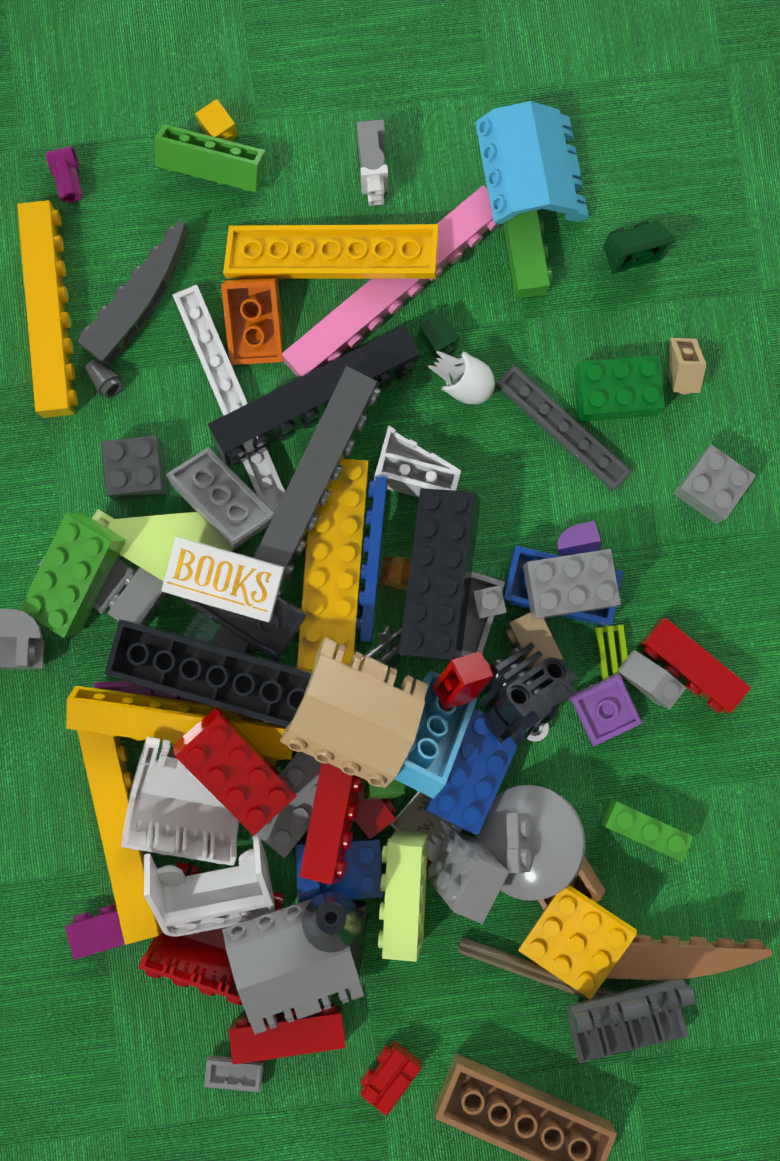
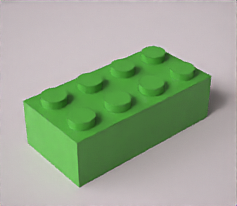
M82 512L65 514L19 610L24 611L63 638L81 633L126 539Z

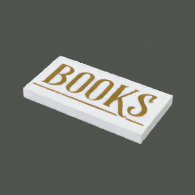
M177 536L174 539L161 591L270 622L285 567Z

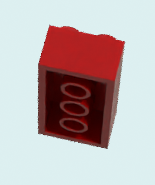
M217 707L173 745L174 756L253 836L297 797L289 781Z

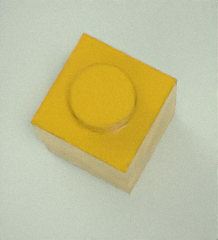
M217 99L195 113L198 124L205 135L234 142L235 138L238 137L234 121Z

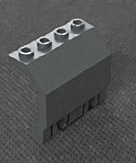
M671 979L566 1005L570 1033L578 1063L612 1056L613 1054L625 1051H632L633 1049L653 1044H660L661 1042L664 1043L681 1037H688L680 1007L696 1004L692 988L686 985L684 979Z

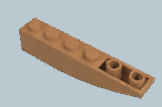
M638 934L606 978L671 980L712 975L772 956V950L762 944L761 940L745 939V943H735V940L730 938H717V942H707V939L703 937H690V941H679V937L662 936V940H654L649 935Z

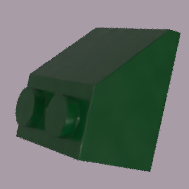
M643 221L635 225L634 228L628 230L619 228L610 232L603 247L612 274L661 261L674 243L675 238L660 221L652 223Z

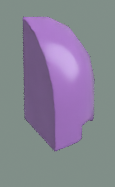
M595 521L569 527L561 534L558 540L560 556L601 550V540Z

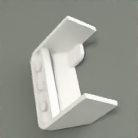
M259 833L253 836L254 849H249L240 855L238 859L239 866L185 876L183 871L174 865H166L157 869L151 855H144V897L164 934L177 937L233 926L275 912V901L267 856Z

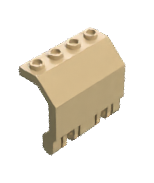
M325 637L314 661L315 666L304 697L292 721L284 730L280 742L287 745L293 751L313 756L320 763H329L338 767L345 774L356 775L367 780L373 786L386 788L396 778L415 741L425 705L424 699L428 684L418 679H415L413 682V677L407 675L401 683V688L398 689L393 686L397 676L396 669L390 668L388 670L387 665L368 656H364L362 659L363 654L359 652L352 656L349 666L343 664L341 661L345 654V646L339 644L334 652L337 642Z

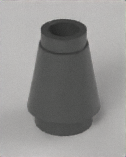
M93 359L87 363L85 369L101 396L109 399L120 393L123 384L118 375L98 359Z

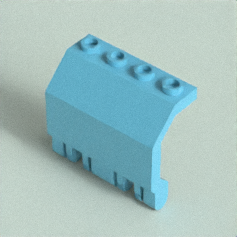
M528 101L493 109L475 122L494 223L503 224L520 213L539 209L564 213L566 220L574 222L584 221L589 218L585 196L575 192L580 190L583 184L576 148L566 144V142L574 138L569 116L560 114L559 109Z

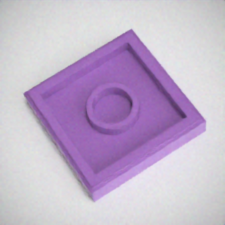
M619 673L577 692L570 699L593 747L643 723Z

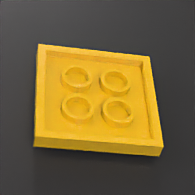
M569 885L552 897L519 946L518 951L591 1000L637 935V930Z

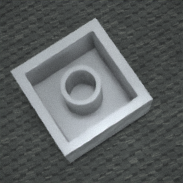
M710 445L700 453L672 494L715 524H718L727 519L756 475L713 445Z

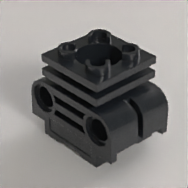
M532 642L524 648L520 646L514 648L509 653L511 656L506 660L500 658L490 666L493 677L476 696L478 699L491 690L481 702L484 707L498 698L485 714L484 721L487 728L500 743L511 737L519 745L528 738L533 729L544 726L558 714L561 704L568 702L577 693L570 686L577 679V676L560 659L555 657L547 658L531 669L543 655L540 651H537L525 660L535 647Z

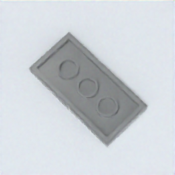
M209 447L165 474L166 480L233 550L268 527L275 513L228 466H225L224 462Z

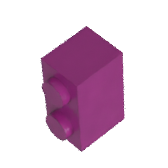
M116 903L100 908V913L90 915L89 911L77 914L72 917L73 921L65 926L73 960L125 945Z

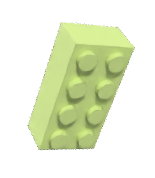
M395 830L392 837L387 839V846H383L382 863H387L385 874H382L381 891L385 892L384 902L380 904L379 919L384 920L383 930L379 931L378 948H383L382 959L417 962L424 939L429 833Z

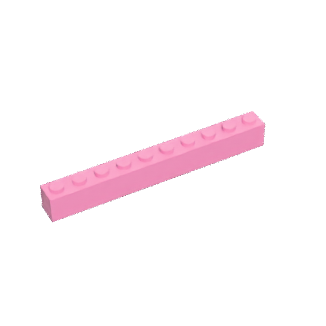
M484 185L437 223L439 225L436 279L442 274L443 268L447 264L453 265L462 257V252L469 246L471 248L475 247L482 240V235L488 230L492 232L500 225L493 221L488 189ZM370 279L282 353L283 361L300 378L342 357V353L346 349L356 347L363 340L362 336L369 330L373 332L383 323L382 319L389 313L393 315L398 312L403 306L402 302L409 296L411 298L417 296L423 289L422 285L428 280L434 281L436 279Z

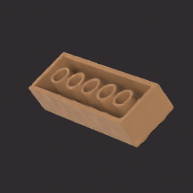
M457 1053L454 1055L434 1104L435 1119L530 1161H607L617 1135L609 1120Z

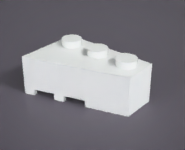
M388 425L375 472V477L376 475L388 476V490L419 497L420 488L456 491L461 470L434 453L430 454L417 446L415 441L406 439Z

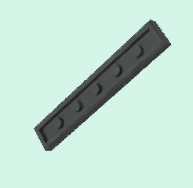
M515 365L496 383L495 386L612 492L632 472Z

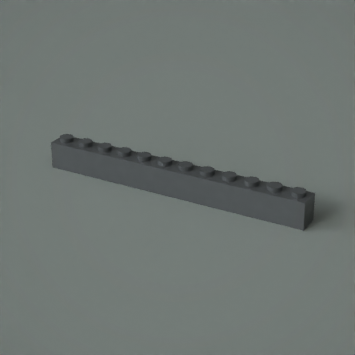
M347 366L254 556L255 559L285 567L281 584L284 579L288 581L295 568L292 562L296 555L300 556L307 544V541L303 539L308 530L313 531L319 519L316 513L320 505H326L331 495V491L328 488L332 480L337 481L344 468L340 464L345 455L349 456L356 444L353 437L357 429L362 431L368 419V415L365 414L369 404L374 405L381 392L378 389L379 382ZM279 589L278 595L281 596L283 590ZM220 626L213 641V644L245 653L249 652L252 654L255 650L254 646L223 626Z

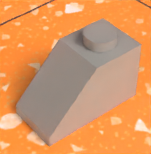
M635 650L630 653L617 670L620 675L652 702L669 710L686 689L669 672Z

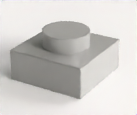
M500 585L472 592L478 619L507 613Z

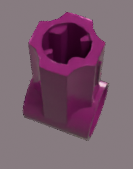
M68 146L47 151V163L55 178L61 202H78L84 196L77 172L79 170V163L73 147Z

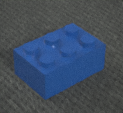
M374 836L370 840L368 837H353L351 847L346 851L345 861L347 862L346 875L341 879V882L333 885L299 877L306 840H300L296 843L298 902L313 899L325 892H339L350 899L383 897V891H381L380 836Z

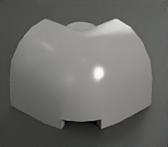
M0 609V669H42L44 637L43 630L38 622L24 611Z

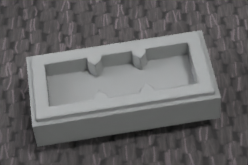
M208 1055L204 1087L260 1093L264 1060L233 1065L232 1057Z

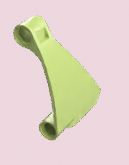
M97 509L92 516V519L126 539L120 552L121 556L162 581L165 579L174 539L177 536L230 552L233 550L198 512L114 519Z

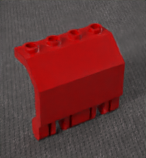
M178 861L176 867L181 869L185 876H188L191 864ZM193 866L190 875L200 874V867ZM273 891L275 911H278L281 908L285 894ZM228 927L177 937L168 936L164 933L153 937L149 949L142 956L138 967L145 970L147 976L153 978H161L163 976L172 979V983L177 986L188 987L191 985L200 988L199 991L205 995L215 996L219 994L227 997L226 1000L230 1003L243 1005L237 991L222 929Z

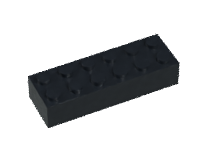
M420 488L399 654L406 658L450 663L451 660L462 657L481 501L475 492Z

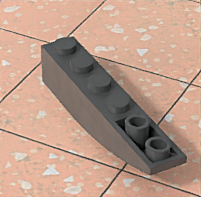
M182 220L176 226L173 225L168 229L165 239L160 245H156L151 249L148 259L143 265H139L133 270L131 279L126 285H122L116 290L114 299L108 306H103L97 314V319L91 326H86L80 333V338L77 342L107 368L113 364L144 327L166 292L180 262L189 235L187 227Z

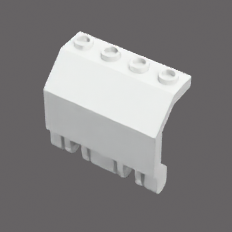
M147 736L130 792L121 847L234 866L237 857L236 838L239 821L178 759L167 757L170 750V741H162L159 754L157 755L160 739Z

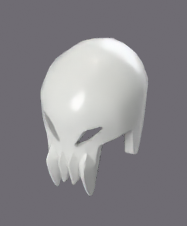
M437 351V354L441 357L437 358L439 362H434L436 366L428 365L431 370L446 381L447 387L442 386L441 390L462 403L480 404L488 400L494 392L495 379L490 368L481 360L472 357L464 351L461 354L462 358H455Z

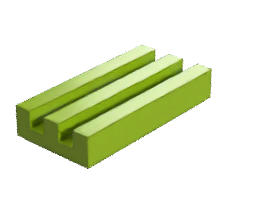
M624 625L595 628L601 680L618 673L614 631H617L621 665L628 657ZM607 632L612 675H608L603 638V633Z

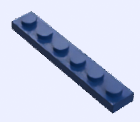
M376 475L375 481L370 480L369 497H373V508L367 509L366 525H371L370 536L365 535L363 551L368 552L367 563H362L361 579H366L365 590L360 589L358 606H363V614L357 617L356 632L361 633L360 641L371 642L373 637L388 483L387 475Z

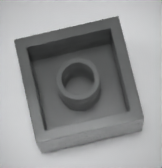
M156 435L101 442L106 495L113 500H123L167 494L162 442Z

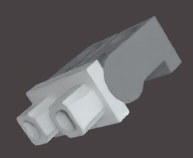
M383 119L357 122L362 195L367 194L369 206L383 205L384 192H388L387 165H384L385 157L383 154L385 141Z

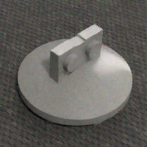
M516 786L497 795L479 834L476 835V840L486 847L509 871L500 890L511 897L521 900H541L560 893L575 879L584 860L585 834L578 814L565 798L541 786Z

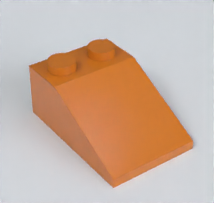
M278 277L225 280L221 283L231 365L283 362L281 300Z

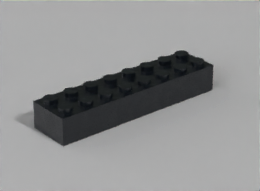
M402 326L208 423L210 438L225 466L231 463L233 466L241 464L247 459V455L255 451L257 454L262 453L271 447V443L279 439L285 441L295 435L294 431L302 427L309 429L318 424V419L322 417L346 366L379 382L378 389L382 392L390 386V382L396 379L403 381L413 374L412 371H414L420 353L405 326Z
M119 619L104 674L287 728L304 697L313 671L135 621Z

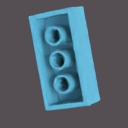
M429 670L422 682L428 684L415 741L395 780L434 799L446 785L477 698L475 697L472 702L444 711L432 687L440 675Z

